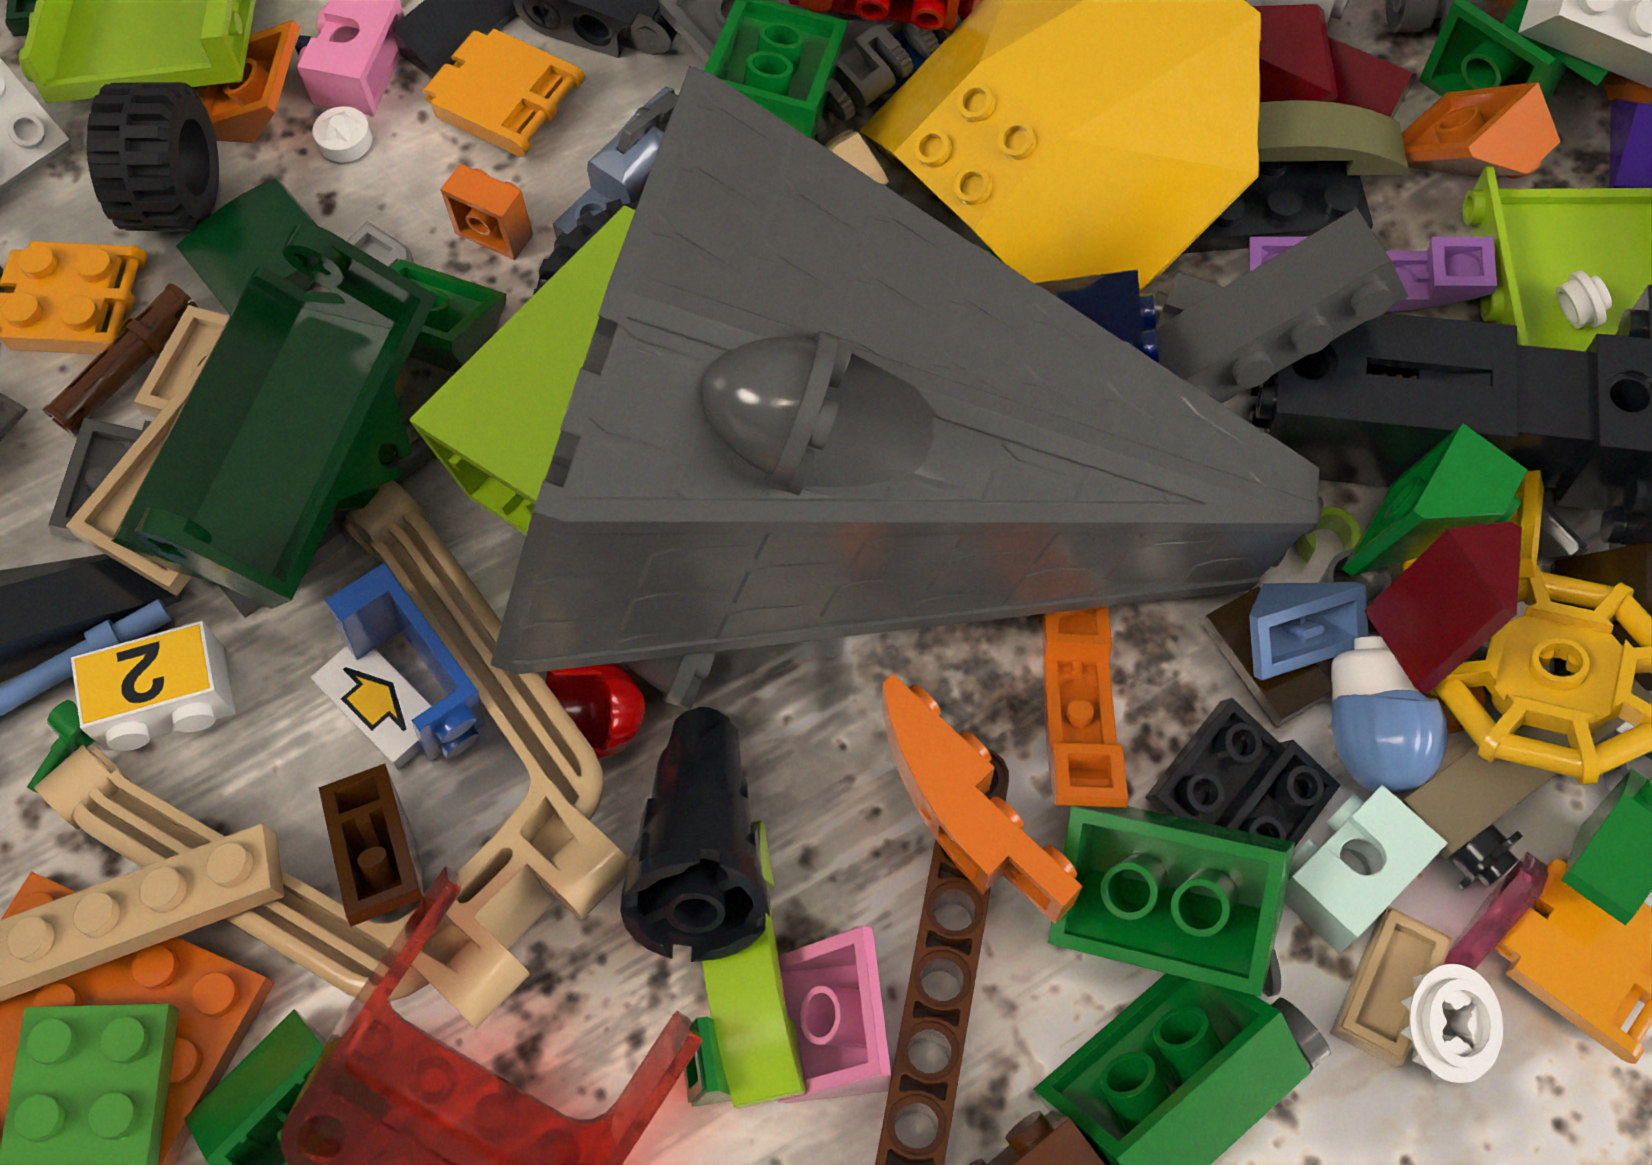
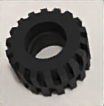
M180 82L105 84L100 88L99 95H96L92 102L91 114H89L86 142L90 177L97 200L101 203L104 214L109 220L113 221L114 226L126 231H192L211 215L219 183V158L216 137L210 117L200 96L195 90H192L190 85Z

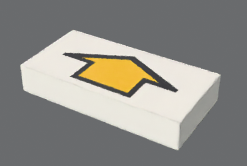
M346 646L310 677L316 686L398 770L422 750L411 720L432 706L375 648L356 660Z

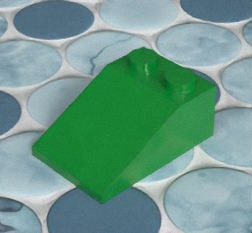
M735 0L703 71L715 75L805 136L815 140L848 21L771 0Z

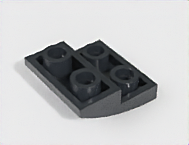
M1229 698L1218 703L1148 792L1145 799L1162 814L1295 842V848L1341 785L1294 740L1279 742L1237 701Z

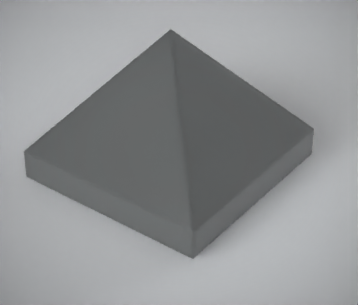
M1543 504L1537 558L1575 557L1587 552L1586 547L1588 545L1548 505Z

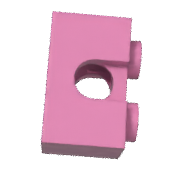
M329 0L327 6L321 8L317 19L318 39L311 37L308 45L300 50L297 60L298 75L304 82L312 104L329 108L340 106L353 107L365 115L374 116L401 57L392 32L393 26L404 17L400 0Z

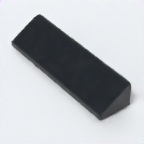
M424 0L393 26L392 32L400 56L433 78L444 64L453 66L456 60H452L451 56L472 31H479L488 36L493 28L499 31L518 14L513 5V0Z

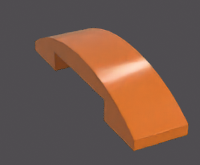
M1108 607L1043 614L1042 650L1045 733L1049 775L1055 805L1127 807L1128 792L1123 745L1117 744L1109 666L1112 637Z

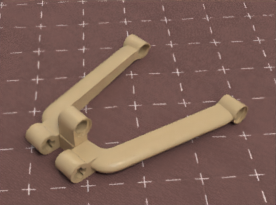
M391 481L378 486L380 490L364 508L349 511L345 515L348 522L343 526L369 555L385 563L392 571L400 585L479 691L480 701L529 772L530 785L528 793L499 831L447 883L409 914L397 921L376 923L368 920L350 927L342 904L282 869L285 897L225 919L344 993L368 1002L398 1000L408 997L431 984L477 1029L530 975L527 969L508 949L554 903L542 884L567 909L583 920L626 876L629 859L611 839L590 822L600 804L604 787L602 768L593 748L538 672L514 674L490 666L502 622L438 533L426 520V516L420 506L398 483ZM94 744L89 749L84 745L80 746L34 787L38 794L70 825L77 830L82 828L90 836L142 868L225 837L132 783Z

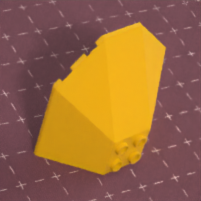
M983 0L859 131L897 169L904 164L973 230L1004 264L1034 284L1043 287L1104 329H1107L1258 178L1261 15L1259 11L1245 0Z

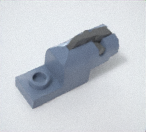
M665 86L643 107H640L618 134L588 161L587 172L591 188L552 223L556 238L562 232L569 234L577 227V219L584 214L590 212L594 216L606 210L608 202L621 199L622 204L639 201L678 98L674 89Z

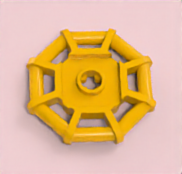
M1537 565L1536 577L1519 578L1517 603L1524 601L1525 604L1529 605L1526 607L1525 614L1508 622L1488 640L1489 646L1485 660L1463 662L1429 693L1441 698L1478 745L1477 755L1492 763L1496 759H1502L1575 777L1579 785L1596 784L1600 775L1652 751V696L1649 704L1631 693L1635 674H1652V617L1633 598L1634 589L1622 582L1613 587L1541 572L1540 567ZM1550 600L1557 601V602H1562V603H1567V604H1571V605H1576V606H1581V607H1586V608L1595 609V610L1593 611V610H1588V609H1584V608L1574 607V606H1570V605L1560 604V603H1556V602H1551ZM1617 620L1640 647L1633 648L1627 640H1625L1622 646L1611 634L1614 628L1612 623ZM1552 658H1560L1566 661V670L1576 674L1560 677L1547 672L1542 666H1549ZM1485 686L1492 694L1491 701L1495 709L1503 715L1497 723H1495L1467 687ZM1619 717L1634 726V728L1594 746L1591 734L1597 733L1604 728L1606 722ZM1521 725H1527L1567 735L1570 748L1514 735V733Z

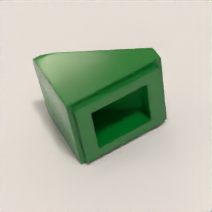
M709 1017L696 1018L679 1038L688 1103H691V1106L694 1107L730 1102L731 1094L721 1061L713 1019Z

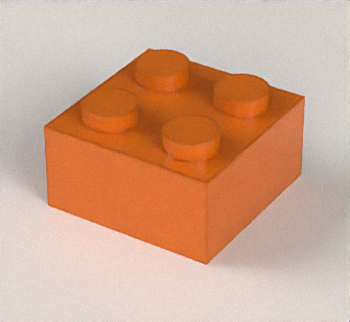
M460 163L441 187L440 191L455 234L512 260L518 257L534 235L522 191L513 183H504L490 177L481 169H472Z

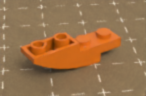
M892 673L883 682L882 711L887 737L898 772L914 806L933 837L957 868L982 894L1003 875L1049 920L1056 924L1075 904L1081 891L1082 885L1075 879L1077 876L1076 869L1056 848L1050 845H1045L1041 848L1022 830L1024 823L1021 817L1007 802L997 796H993L990 800L985 796L990 790L995 767L990 763L991 755L981 741L966 730H962L958 734L940 717L941 711L939 706L924 689L915 684L908 688Z

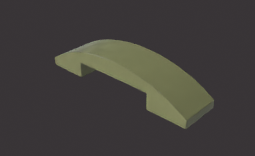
M1289 100L1260 103V120L1258 121L1259 162L1345 161L1347 175H1405L1408 169L1400 122L1384 114L1358 106L1324 101Z

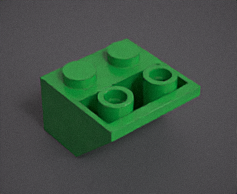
M293 1009L184 1120L205 1160L210 1165H338L392 1107L298 1011Z

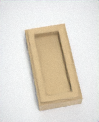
M1388 906L1376 921L1330 1034L1396 1068L1404 1064L1412 1040L1400 1033L1409 1026V1011L1403 1006L1401 1001L1414 994V976L1428 973L1432 970L1433 965L1444 963L1453 938Z

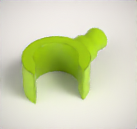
M1326 506L1323 507L1320 520L1314 530L1309 534L1303 533L1296 544L1300 556L1308 563L1316 550L1315 530L1327 529L1336 533L1343 542V551L1354 549L1361 537V529L1357 520L1347 511L1338 507Z

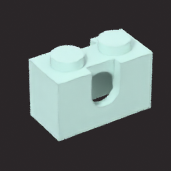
M1383 785L1366 802L1354 793L1326 822L1336 833L1321 848L1310 838L1292 857L1289 874L1291 878L1288 881L1284 903L1339 954L1375 921L1448 844L1447 841ZM1349 850L1362 862L1367 875L1353 871L1340 859V852Z

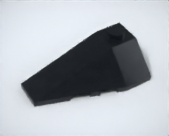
M106 554L0 570V683L33 669L86 639L84 632L108 619L116 623L157 599H160L165 607H168L182 600L180 594L175 596Z

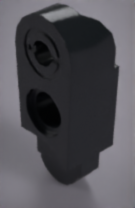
M513 0L516 13L533 30L545 36L616 58L620 57L625 47L654 56L656 53H665L670 49L678 34L660 14L659 1Z

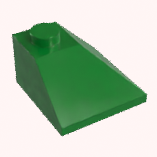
M1454 0L1419 78V82L1441 97L1448 92L1538 82L1547 104L1567 66L1467 0Z
M1462 423L1390 485L1342 570L1353 577L1418 558L1448 528L1508 522L1520 506L1521 499L1515 496L1528 470Z

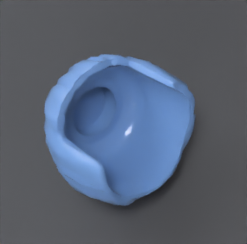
M1390 690L1372 695H1340L1333 701L1331 725L1336 751L1344 769L1366 790L1374 793L1383 785L1392 794H1401L1421 787L1440 768L1446 753L1448 729L1447 719L1437 699L1428 698L1422 693L1413 690Z

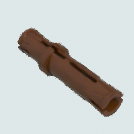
M169 283L165 290L135 319L128 317L120 325L122 332L49 405L42 409L44 413L49 417L53 416L52 420L70 435L75 436L81 428L84 418L89 419L151 356L158 359L165 347L164 343L172 335L187 306L198 307V305L193 301L188 303L192 298L178 286Z

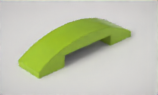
M761 820L754 821L752 823H757L763 877L767 882L768 889L774 888L765 824ZM770 905V917L767 913L765 915V931L751 946L728 957L702 961L711 1019H713L721 1061L731 1094V1101L736 1109L806 1094L796 1023L787 1016Z

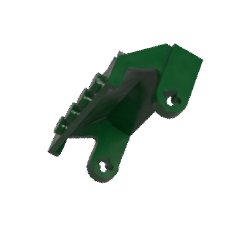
M300 223L293 227L283 246L282 254L292 267L335 293L305 291L263 266H258L253 271L111 540L174 572L221 584L270 609L292 601L334 511L364 508L380 490L378 486L401 477L402 472L399 468H387L382 465L393 462L395 451L402 459L412 454V448L394 386L437 298L433 293L336 234L322 227Z

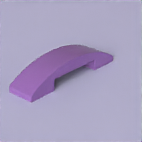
M1250 237L1249 272L1307 237ZM1431 237L1427 251H1386L1409 296L1390 307L1387 312L1410 311L1456 304L1483 297L1496 291L1497 276L1493 237Z

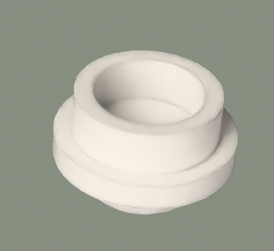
M1582 270L1569 274L1568 282L1557 286L1556 293L1561 309L1570 324L1576 329L1588 324L1593 328L1605 324L1607 320L1606 309L1612 307L1611 296L1605 283L1599 276L1595 275L1590 278Z

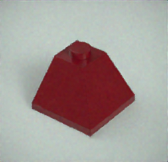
M1318 4L1252 6L1261 15V41L1259 45L1260 103L1289 100L1332 102L1337 99L1338 92L1323 9Z

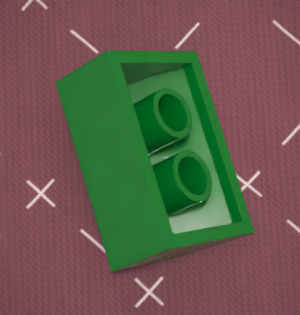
M1071 806L1063 855L1076 869L1077 876L1075 879L1082 885L1075 904L1056 924L1051 922L1048 944L1261 997L1283 913L1295 842L1130 806L1126 808Z
M1166 973L1033 1088V1090L1049 1111L1055 1110L1073 1121L1105 1165H1211L1305 1079L1311 1071L1280 1010L1252 994Z

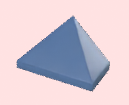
M1359 582L1263 583L1249 614L1254 677L1260 680L1268 679L1336 657L1342 652L1354 650V639L1368 637V619L1364 612L1367 609L1366 585Z

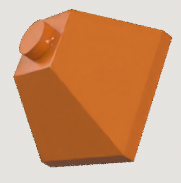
M1538 82L1445 93L1402 132L1408 168L1480 177L1485 166H1494L1496 176L1506 175L1510 179L1529 175L1540 167L1541 160L1561 142Z

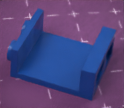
M385 563L325 600L342 640L356 660L399 632H402L448 695L411 720L421 749L430 762L442 754L447 759L453 758L467 750L479 739L480 734L477 730L485 725L479 691Z

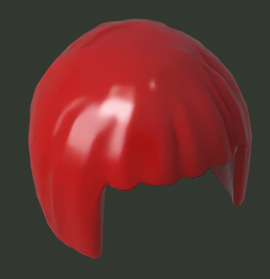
M616 663L547 671L545 683L589 742L598 761L621 752L629 745L642 726L645 715V702L638 683L625 669Z

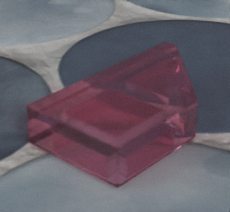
M1527 851L1482 903L1449 949L1443 964H1459L1475 970L1542 894L1549 874L1547 872L1548 866Z

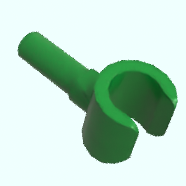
M71 700L61 702L48 716L47 724L59 738L51 746V751L27 785V788L36 793L38 792L34 787L68 758L73 750L76 751L82 745L88 747L95 742L80 729L78 707Z

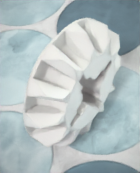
M1459 964L1433 965L1430 972L1414 976V994L1401 1001L1403 1006L1409 1011V1026L1400 1033L1412 1040L1415 1046L1411 1061L1428 1067L1434 1079L1465 1083L1481 1077L1495 1062L1503 1037L1502 1013L1494 991L1480 974L1469 967ZM1443 1009L1454 1010L1455 1015L1450 1022L1455 1032L1454 1036L1443 1035L1442 1033L1447 1023L1442 1013Z

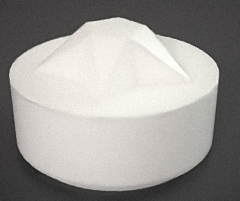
M340 106L325 111L316 119L312 129L313 137L320 153L326 159L338 163L351 162L362 157L370 149L373 141L372 132L365 115L353 107Z

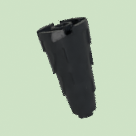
M698 707L685 711L674 721L668 745L657 763L652 796L647 799L638 840L631 851L622 889L620 912L626 930L635 941L646 949L670 959L673 958V944L692 947L691 962L716 960L737 954L751 946L765 931L766 913L770 917V895L767 882L763 877L758 825L751 822L748 783L745 778H742L738 729L731 723L729 717L709 707Z

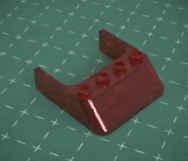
M445 866L337 1023L286 1117L281 1130V1150L289 1165H622L701 1045L702 1037L695 1026L692 1025L690 1018L676 1011L617 1101L605 1113L593 1119L578 1120L562 1114L405 1020L393 1009L389 996L462 889L459 874Z

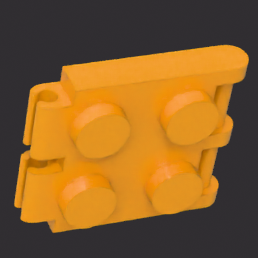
M493 28L488 36L479 31H472L451 56L452 60H456L453 66L444 64L422 91L424 94H428L425 100L432 105L436 118L516 156L524 157L531 148L529 140L544 122L550 123L559 113L557 105L571 88L578 89L586 80V77L579 67Z
M30 241L29 246L24 250H11L0 280V287H6L5 292L0 293V340L10 350L99 355L119 335L125 311L133 309L136 297L131 293L137 269L145 267L148 257L147 252L136 246ZM120 268H125L119 289L114 288ZM107 311H112L106 333L102 332Z
M1555 858L1552 862L1548 863L1525 897V901L1534 909L1526 905H1522L1520 909H1517L1492 947L1511 962V965L1505 972L1508 977L1625 1062L1636 1064L1644 1052L1640 1042L1652 1024V908L1643 903L1635 916L1625 926L1561 881L1567 863ZM1638 1000H1640L1645 1005L1628 1032L1625 1033L1620 1028Z

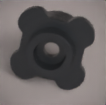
M1493 824L1486 828L1452 859V862L1466 875L1458 886L1464 890L1477 878L1487 888L1519 861L1510 850L1523 835L1517 831L1507 839Z

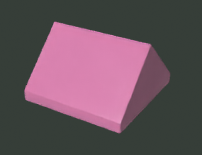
M860 926L779 955L787 1016L796 1023L806 1094L780 1099L778 1103H795L888 1092L891 1071L873 927Z

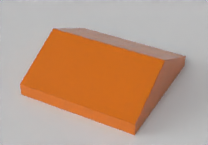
M294 20L250 35L242 82L201 86L198 95L210 117L216 141L254 143L275 114L300 30V26Z

